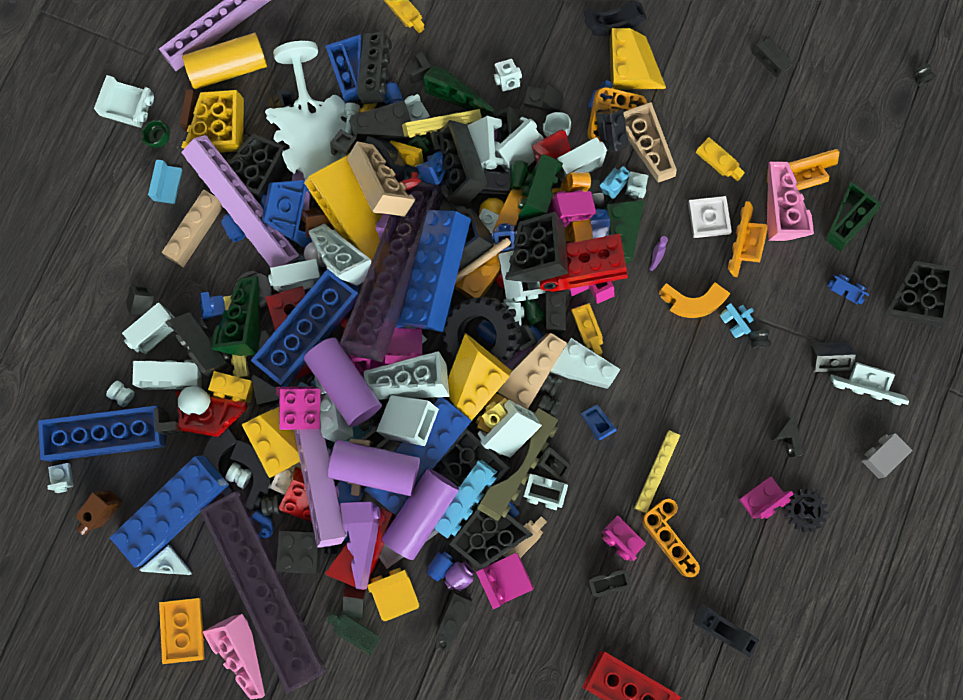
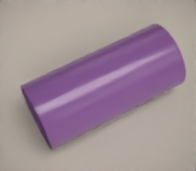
M336 338L322 341L305 355L304 361L349 427L363 423L382 407V404Z
M337 439L329 463L328 478L412 496L420 458Z
M427 468L414 488L412 496L408 497L383 535L382 541L401 556L414 560L460 489L441 474Z

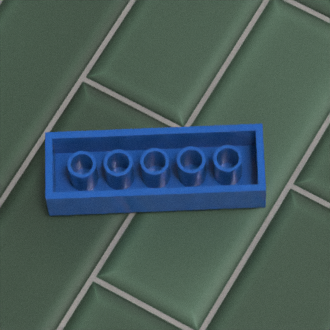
M427 211L400 323L417 329L443 332L471 221L467 216L457 211Z
M327 269L251 361L281 386L287 387L306 364L304 361L305 355L313 347L329 337L361 297Z
M437 397L432 403L439 410L426 445L421 446L400 442L393 451L420 458L414 488L427 468L433 469L471 422L468 417L443 397ZM364 487L367 493L395 515L409 497L381 489Z
M149 406L39 420L40 460L51 462L166 447L165 435L155 432L154 408L162 410L163 408Z
M204 455L195 456L127 520L110 539L135 568L145 565L229 484Z

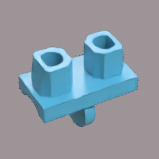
M624 166L619 170L616 168L611 170L600 184L602 193L610 196L612 199L615 198L627 183L630 172Z
M733 304L727 305V309L720 314V317L725 323L733 318L737 321L738 324L730 329L734 337L737 338L752 332L743 318H746L749 323L754 321L750 315L754 311L753 308L747 310L744 305H741L739 310L742 314L740 315Z

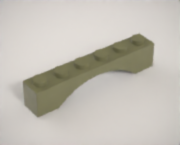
M540 408L537 409L535 415L542 426L527 440V451L522 466L509 479L491 486L477 508L496 521L501 516L506 517L511 508L508 506L510 500H516L520 493V490H518L521 483L525 485L530 476L527 473L530 467L534 469L539 461V458H537L538 453H544L549 444L546 442L549 436L553 438L558 429L555 426L558 419Z

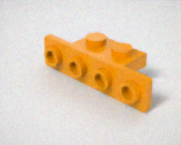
M838 149L789 163L797 181L796 186L798 190L829 182V175L824 168L838 164Z
M746 201L745 206L741 209L740 215L742 219L741 223L737 226V240L733 243L732 247L733 258L728 264V270L733 277H738L742 260L760 262L768 230L767 224L750 223L753 206L749 201Z

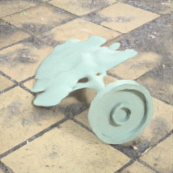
M293 41L278 46L274 49L273 55L278 63L293 64L299 93L298 100L295 101L294 107L269 108L265 113L267 115L266 119L271 124L274 122L281 129L275 132L274 140L277 142L283 140L290 147L282 152L287 168L293 174L300 168L306 180L311 174L341 159V152L338 151L335 156L331 154L330 142L340 129L345 131L346 122L341 120V116L347 118L346 112H344L346 104L337 95H332L325 102L313 100L309 96L301 63L316 57L318 46L311 41ZM307 102L315 106V113L309 112Z

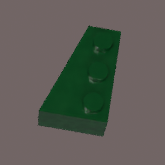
M541 155L531 173L528 172L524 183L526 185H524L521 191V196L523 197L517 206L520 209L518 217L528 220L547 214L553 196L551 192L553 183H557L558 177L556 175L562 168V162L547 155Z
M851 181L826 241L841 252L877 213L882 203Z
M644 201L607 204L605 208L610 218V235L620 233L625 263H630L634 256Z

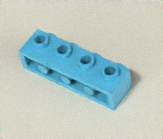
M483 460L478 461L459 487V492L434 529L446 538H449L451 535L456 536L462 527L460 526L462 520H467L472 514L473 510L471 508L475 502L479 504L485 496L483 491L486 487L490 488L497 478L494 476L498 471Z

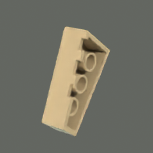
M650 102L625 111L624 117L628 141L656 181L659 183L676 177L677 169L652 103Z
M356 142L347 160L372 212L405 216L414 203L415 198L412 195H407L405 185L402 182L398 183L394 178L395 172L384 165L386 161L373 144Z
M546 333L511 369L510 377L498 389L497 393L528 409L567 343L552 333Z

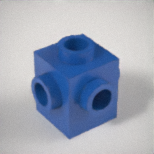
M509 223L499 224V227H496L495 232L492 233L494 245L504 240V236L510 235L508 239H510L511 244L501 252L514 250V240L517 232L515 231V225H510Z

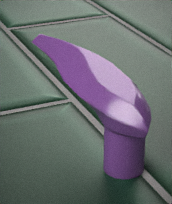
M662 236L656 244L649 270L653 271L662 260L666 243L668 242L667 237Z

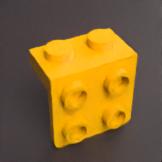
M401 568L390 571V576L382 578V575L370 579L371 584L367 585L369 592H372L383 621H388L419 607V602L406 570L401 571Z

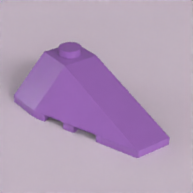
M372 502L341 503L343 529L348 531L350 537L347 547L354 556L351 566L356 589L364 590L367 589L379 527L378 519L381 517L380 509L377 504Z

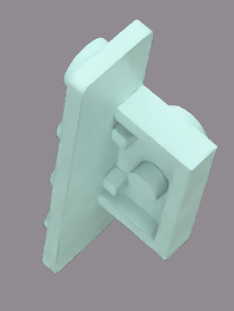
M856 362L849 379L830 375L831 382L837 388L845 389L847 387L858 394H871V397L875 399H889L891 403L901 405V403L908 405L909 403L905 395L889 391L895 376L893 372Z

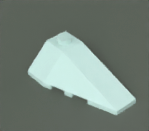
M325 224L309 230V235L327 269L337 277L356 286L372 278L371 259Z

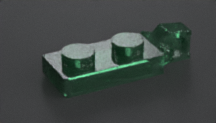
M332 613L327 619V622L335 626L333 631L337 633L336 635L369 655L372 654L381 639V636L348 616L342 615L339 618Z

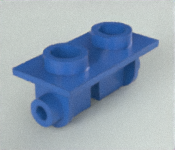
M841 273L838 276L833 274L836 279L834 281L830 280L827 285L831 291L841 296L847 290L848 293L845 298L855 304H862L864 302V294L869 296L865 291L866 287L859 283L855 285L849 283L850 278Z

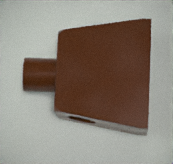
M110 490L92 493L76 515V518L81 522L76 527L77 531L86 535L90 530L102 527L123 504V501Z

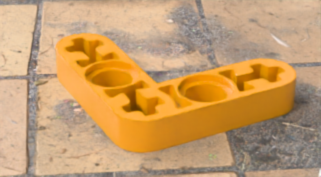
M611 88L598 89L594 95L587 134L590 140L596 138L593 131H596L598 125L594 124L597 123L596 113L599 109L603 111L612 107L628 111L637 107L635 104H629L630 101H638L641 103V106L647 104L645 97ZM605 92V95L612 96V99L603 100L600 94ZM619 95H622L625 98V102L623 105H619L617 103V97Z

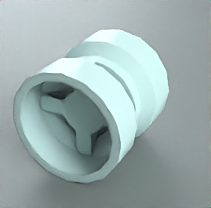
M116 381L110 386L106 396L111 400L115 399L121 407H125L133 399L135 392L130 388L126 389L120 381Z
M234 462L229 468L225 480L229 482L235 481L237 486L245 488L252 476V472L247 468L241 469V465Z

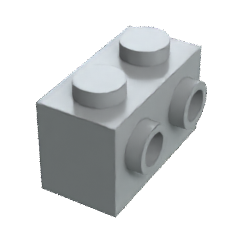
M896 433L891 435L885 434L879 439L878 442L880 444L876 448L872 447L865 453L866 458L862 462L878 479L886 477L913 451Z

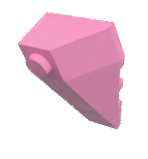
M769 162L767 226L769 241H787L814 234L812 215L810 210L806 209L803 202L804 197L798 191L797 181L788 162Z
M243 614L231 616L204 630L203 634L215 654L219 653L226 661L223 665L226 669L230 668L236 674V682L250 700L264 697L265 693L252 631Z

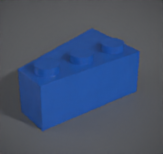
M361 34L326 45V50L345 104L360 99L357 94L362 52Z

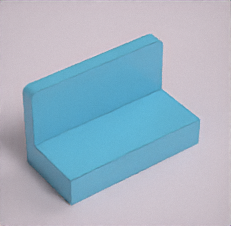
M156 160L148 196L153 201L175 204L183 170L178 167L167 166L163 160Z

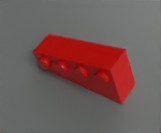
M379 508L381 517L378 519L379 527L368 584L385 544L382 541V537L396 517L395 514ZM347 544L325 575L356 587L351 566L354 556L348 550Z

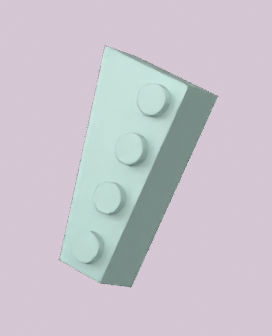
M439 351L364 371V380L378 400L389 399L391 395L407 398L450 397L447 365Z

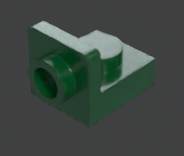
M417 135L406 144L422 149L423 156L434 150L432 139L427 135Z

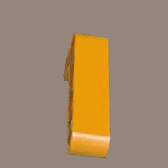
M589 172L568 173L561 183V191L573 193L577 190H583V192H587L591 185ZM590 219L572 221L567 225L570 243L593 239Z
M664 499L642 516V524L680 574L685 577H694L700 570L698 562L666 522L677 512V504L672 499ZM664 503L671 505L672 509L669 514L663 511ZM650 514L656 517V523L653 526L647 522ZM663 530L669 536L665 542L660 539V532ZM675 546L681 550V554L677 558L672 554V549ZM686 564H692V572L685 571L687 569Z

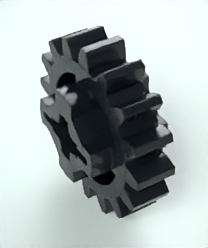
M802 489L797 490L798 495L794 493L791 496L793 499L788 503L789 506L784 507L785 510H788V513L784 516L790 517L788 524L795 523V530L801 528L802 532H807L808 529L810 532H813L815 527H822L820 522L827 521L823 516L829 514V512L824 511L828 504H822L824 497L818 498L817 491L811 494L810 489H806L805 492ZM806 497L811 499L812 501L806 502V500L802 498ZM804 507H808V510H807V513H808V514H804V511H805V508H804ZM806 519L810 524L802 523L800 520Z

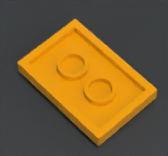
M201 598L159 602L162 664L205 659Z

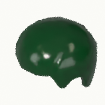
M153 120L147 123L141 131L143 135L141 141L151 148H161L169 142L170 130L168 125L162 121Z

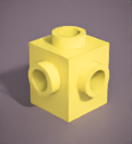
M506 398L497 404L493 401L485 407L486 412L482 417L487 427L493 429L508 414L504 407V404L507 402Z

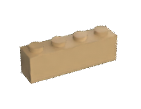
M205 190L201 192L162 251L168 259L184 268L223 208L216 196Z

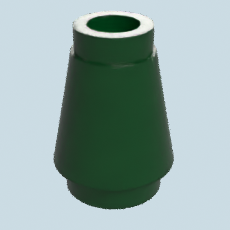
M515 160L510 166L511 188L521 190L529 168L527 162Z
M530 299L523 302L528 324L535 327L543 325L546 322V316L535 300Z

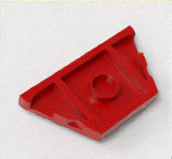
M177 391V393H176L177 398L179 397V395H180V393H181V392H179V391ZM210 397L209 407L200 415L196 413L188 415L178 407V414L180 415L179 427L185 432L218 437L248 408L246 402Z

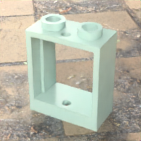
M596 137L557 158L558 161L563 163L562 168L557 173L561 183L568 173H590L601 167L607 151L604 143L599 142Z
M514 250L500 253L499 260L506 299H515V302L526 300V296L527 300L539 298L538 294L546 293L540 289L539 281L534 283L527 282L529 291H523L522 282L506 280V272H509L510 256L513 255Z
M317 259L270 268L271 274L268 277L274 291L277 290L278 293L300 286H303L305 290H309L323 274Z
M158 302L122 333L126 338L124 342L137 353L141 351L147 354L174 331L167 326L165 321L175 317Z

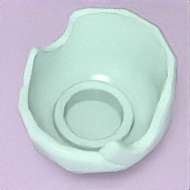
M563 112L548 114L545 123H543L544 135L548 137L563 129L568 136L571 131L570 117Z
M189 386L183 389L178 397V407L188 415L191 413L202 414L211 402L210 395L199 386Z

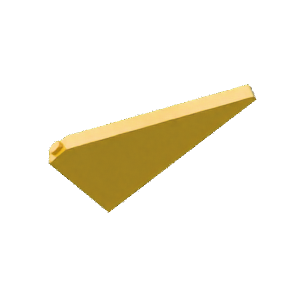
M348 154L311 174L304 184L337 233L371 259L372 278L369 281L390 309L393 301L392 293L395 277L388 241L379 240L378 232L376 231V223L381 219L382 213L372 212L347 160Z

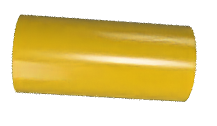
M256 32L182 55L187 74L195 90L267 67Z

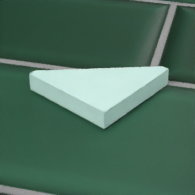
M171 545L165 547L140 569L141 572L191 575L193 573Z

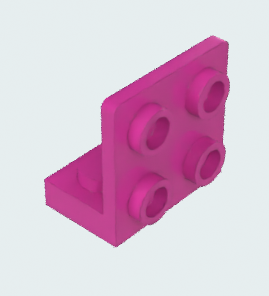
M383 329V366L422 356V329Z
M316 386L276 387V395L279 396V429H319L321 389Z
M770 476L741 497L739 501L753 519H763L773 515L775 508L783 507L791 501L789 497L794 493L792 491L783 492Z
M616 516L601 532L604 535L602 539L609 546L614 545L618 549L616 553L624 561H634L637 558L635 555L646 544L619 516Z
M514 553L476 572L493 609L534 589L518 553Z

